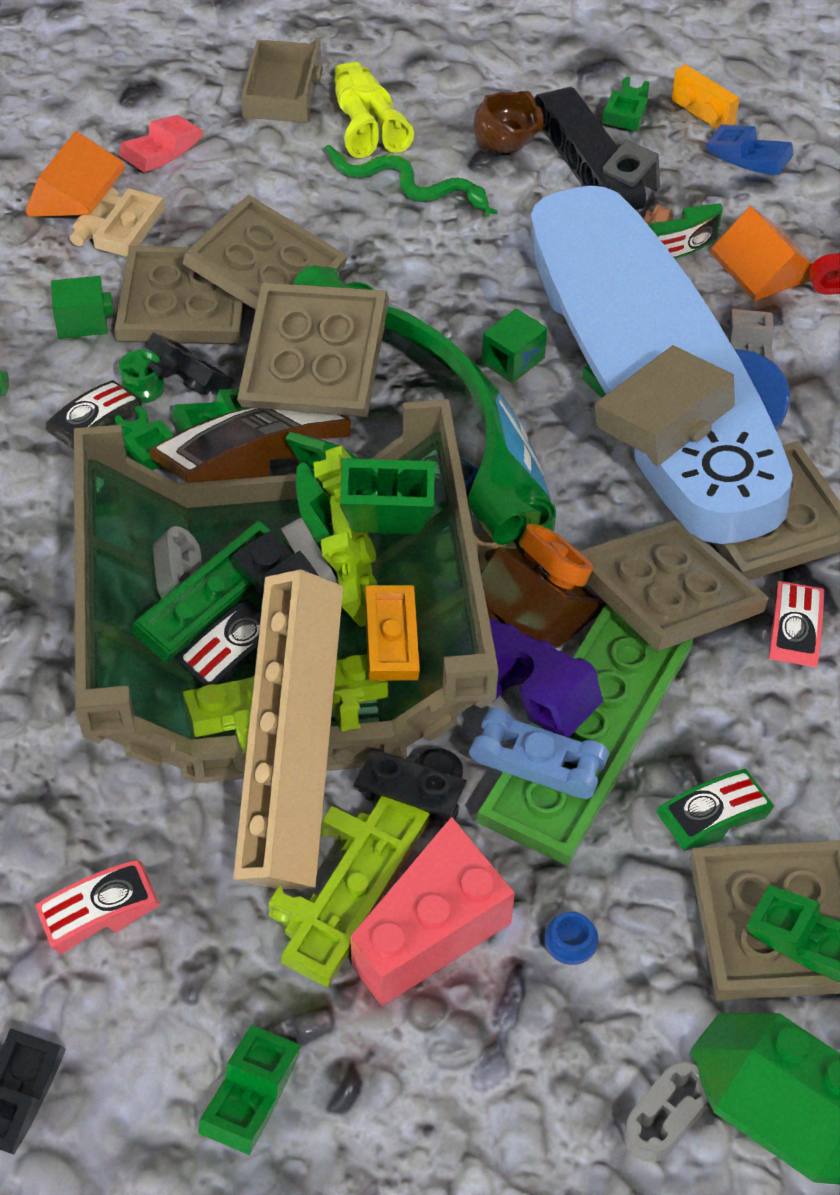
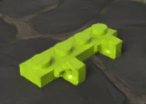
M341 445L326 450V460L313 462L315 478L322 482L323 488L330 495L334 534L321 540L322 556L338 574V584L343 586V609L362 627L366 626L365 586L378 585L372 575L371 563L376 561V553L368 533L352 531L340 507L342 458H351Z
M367 654L353 655L336 661L332 712L341 732L361 728L358 716L359 703L388 697L387 681H368ZM255 676L183 691L184 707L195 738L235 730L242 752H247Z
M381 796L370 815L360 812L357 818L334 806L330 807L322 819L320 835L322 837L331 836L339 841L343 858L319 895L313 894L310 900H307L301 896L292 898L284 894L282 886L279 885L268 903V916L287 927L285 934L291 938L282 953L281 964L329 988L351 952V935L385 896L427 827L429 813Z

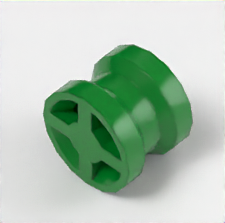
M135 350L124 355L119 362V373L123 379L122 389L136 398L131 402H153L161 397L164 392L163 377L148 367L150 361L155 363L161 361L154 352Z

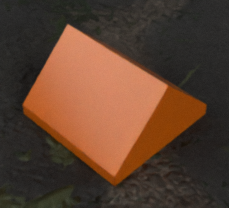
M75 131L38 177L25 211L29 217L89 215L125 170V164L107 150Z
M751 205L711 248V255L754 301L811 280L809 269L813 262L774 222Z

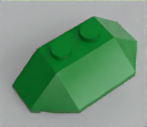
M718 1013L689 1052L692 1063L698 1066L701 1084L713 1112L812 1182L840 1185V1053L780 1013Z

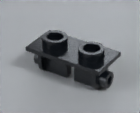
M373 749L354 782V787L359 788L358 791L360 793L366 794V800L379 801L381 796L419 808L430 814L429 819L437 821L438 825L443 826L451 817L456 821L460 808L457 802L467 784V780Z

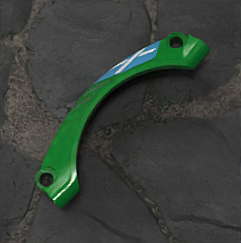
M318 265L308 266L296 276L293 285L373 290L368 284L362 282L344 284L340 281L338 268L321 267ZM389 303L384 327L399 334L433 356L458 376L470 390L483 421L486 444L482 463L470 490L468 506L471 509L472 515L496 544L504 545L513 541L517 550L525 551L519 545V540L527 524L540 525L554 531L556 508L551 502L538 457L522 424L494 383L454 343L417 317Z

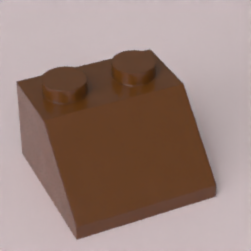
M498 547L481 574L489 618L500 623L507 622L521 633L535 640H544L555 648H560L597 617L606 605L605 601L584 586H574L572 590H568L555 585L547 578L549 573L542 566L529 561L523 555V550Z

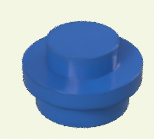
M565 912L554 918L547 926L545 945L550 955L557 961L568 965H578L588 961L595 954L598 946V932L594 924L585 915L578 912Z

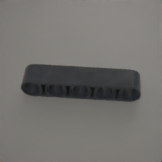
M569 86L536 94L534 97L536 106L541 108L543 114V131L581 185L606 187L618 192L635 210L643 209L646 204V191L641 179L634 187H631L603 173V166L617 151L618 147L575 88ZM627 159L621 160L617 165L620 171H634V168Z

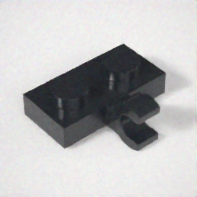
M153 332L145 346L158 355L161 360L157 363L150 361L148 364L150 369L164 378H168L173 374L179 375L180 371L189 376L186 383L206 395L209 394L210 390L218 392V390L231 389L235 381L173 339Z

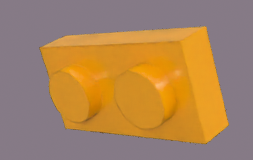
M686 64L675 70L671 97L673 102L715 129H718L721 124L735 125L740 100L738 96Z
M366 585L364 602L368 681L418 680L420 666L414 585Z

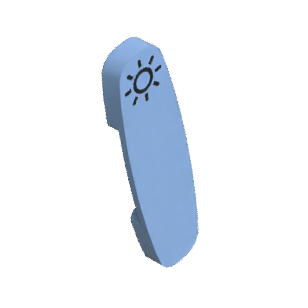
M583 186L559 191L543 197L534 205L531 213V244L538 273L551 307L555 312L564 315L586 361L606 395L672 345L734 374L735 406L712 423L710 433L699 442L691 440L658 467L652 463L647 454L634 448L636 464L664 504L690 534L706 542L718 544L737 543L763 536L777 529L786 519L793 477L781 440L746 369L691 280L644 219L618 192L606 187Z

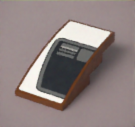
M250 407L224 414L188 428L151 448L150 458L187 483L267 477L270 473V459L296 457L285 439L289 432L301 433L318 439L350 437L351 419L339 414Z

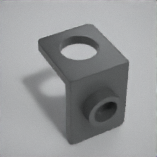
M626 139L603 166V173L631 187H634L641 179L645 187L657 191L660 187L659 154ZM627 159L634 168V171H620L617 165L621 160Z

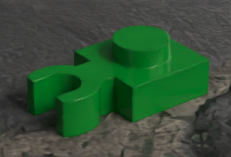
M625 77L622 80L621 92L613 90L603 111L602 124L624 130L638 131L647 111L649 82L644 81L641 87L634 88L630 86V77Z
M140 406L134 408L136 420L133 422L124 421L120 415L115 416V424L122 425L125 449L130 457L151 470L162 467V465L150 458V449L175 436L161 420L149 424L147 411Z

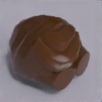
M529 91L499 92L485 95L474 116L473 128L475 136L484 148L504 153L517 152L529 144L534 135L544 128L542 110L536 106L535 99Z

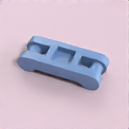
M491 708L487 711L481 724L484 732L482 735L475 737L469 750L473 760L490 768L577 798L589 799L593 796L598 784L596 773L605 767L609 757V750L603 744L593 740L580 742L514 720L508 712L502 709ZM501 740L515 744L513 750L502 747L500 744ZM565 762L577 765V768L569 770L563 768Z

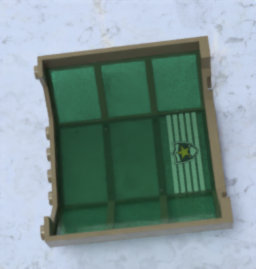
M449 399L403 403V435L372 458L435 461L434 510L421 532L417 534L368 533L376 553V561L371 563L372 575L376 579L377 584L414 585L420 666L418 680H388V697L359 703L358 716L361 728L341 732L332 712L326 771L363 768L373 749L403 759L407 757L406 748L422 737L432 741L457 725V715L473 704L483 708L496 700L498 664ZM122 425L74 428L75 708L83 738L97 744L104 741V738L125 746V755L154 767L159 766L162 762L181 769V778L194 783L244 779L246 753L242 752L235 730L194 737L184 707L183 691L198 689L203 686L177 663L175 658L182 651L168 663H165L136 638L130 630L134 621L162 599L156 584L153 543L169 528L174 526L182 527L194 536L201 551L202 566L258 520L291 548L281 528L301 517L296 493V474L177 484L127 457ZM329 564V566H330L331 570L333 571V573H334L336 579L338 580V574H337V572H336V571L332 568V566ZM253 589L235 605L237 606L248 598L262 611L263 597L256 589ZM341 606L337 660L353 655L367 654L366 626L360 627ZM256 660L250 666L245 662L225 683L255 676Z

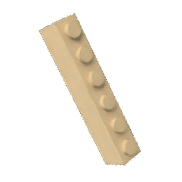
M301 569L265 577L233 880L278 889L279 885L282 886V889L316 887L343 586Z

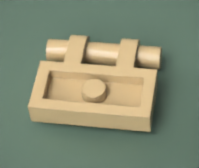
M111 187L91 214L80 215L73 224L74 231L69 236L70 241L76 246H82L86 240L93 239L96 249L127 257L129 246H139L165 210L164 199L160 196L130 188L126 190L122 197H119V192L114 187Z

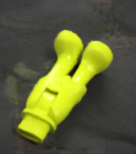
M359 62L337 65L334 70L336 97L342 111L351 118V122L344 134L345 146L350 155L355 158L370 156L376 150L379 130L385 149L391 153L403 152L410 147L414 140L412 124L402 113L393 108L389 93L380 86L367 67H363Z

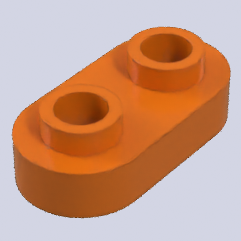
M527 524L519 540V545L525 550L523 555L529 561L542 566L549 573L547 578L555 585L568 590H572L574 586H585L594 569L593 564L558 533L540 525Z

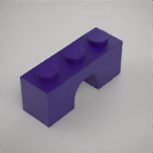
M489 618L498 664L496 699L508 688L522 684L519 687L528 720L547 731L569 738L603 702L598 674L595 668L585 659H575L558 651L549 642L535 640L521 633L511 624H502ZM470 630L447 651L448 657L474 654Z

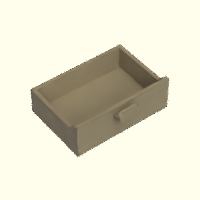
M316 38L310 44L257 39L241 95L243 118L308 123L317 82L321 81L323 71L320 38Z
M672 345L595 403L597 428L647 454L652 463L658 467L691 440L699 442L710 433L712 423L735 406L734 374Z

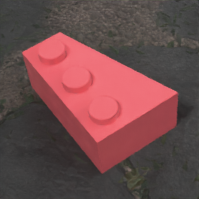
M452 817L351 935L352 968L381 1006L386 1005L512 923L515 892Z

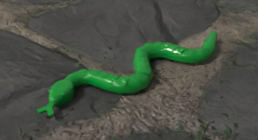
M326 145L325 147L336 169L351 178L362 179L364 177H372V175L378 174V172L392 169L399 172L400 188L404 195L414 201L427 203L445 197V195L453 191H464L467 193L469 202L475 206V209L486 210V217H489L490 213H498V210L489 207L485 189L467 179L459 177L449 178L430 187H420L415 184L411 163L401 156L387 154L375 157L361 165H352L347 163V160L331 145Z

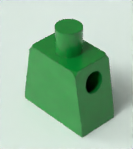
M342 458L340 507L351 530L381 534L420 533L434 510L435 461Z

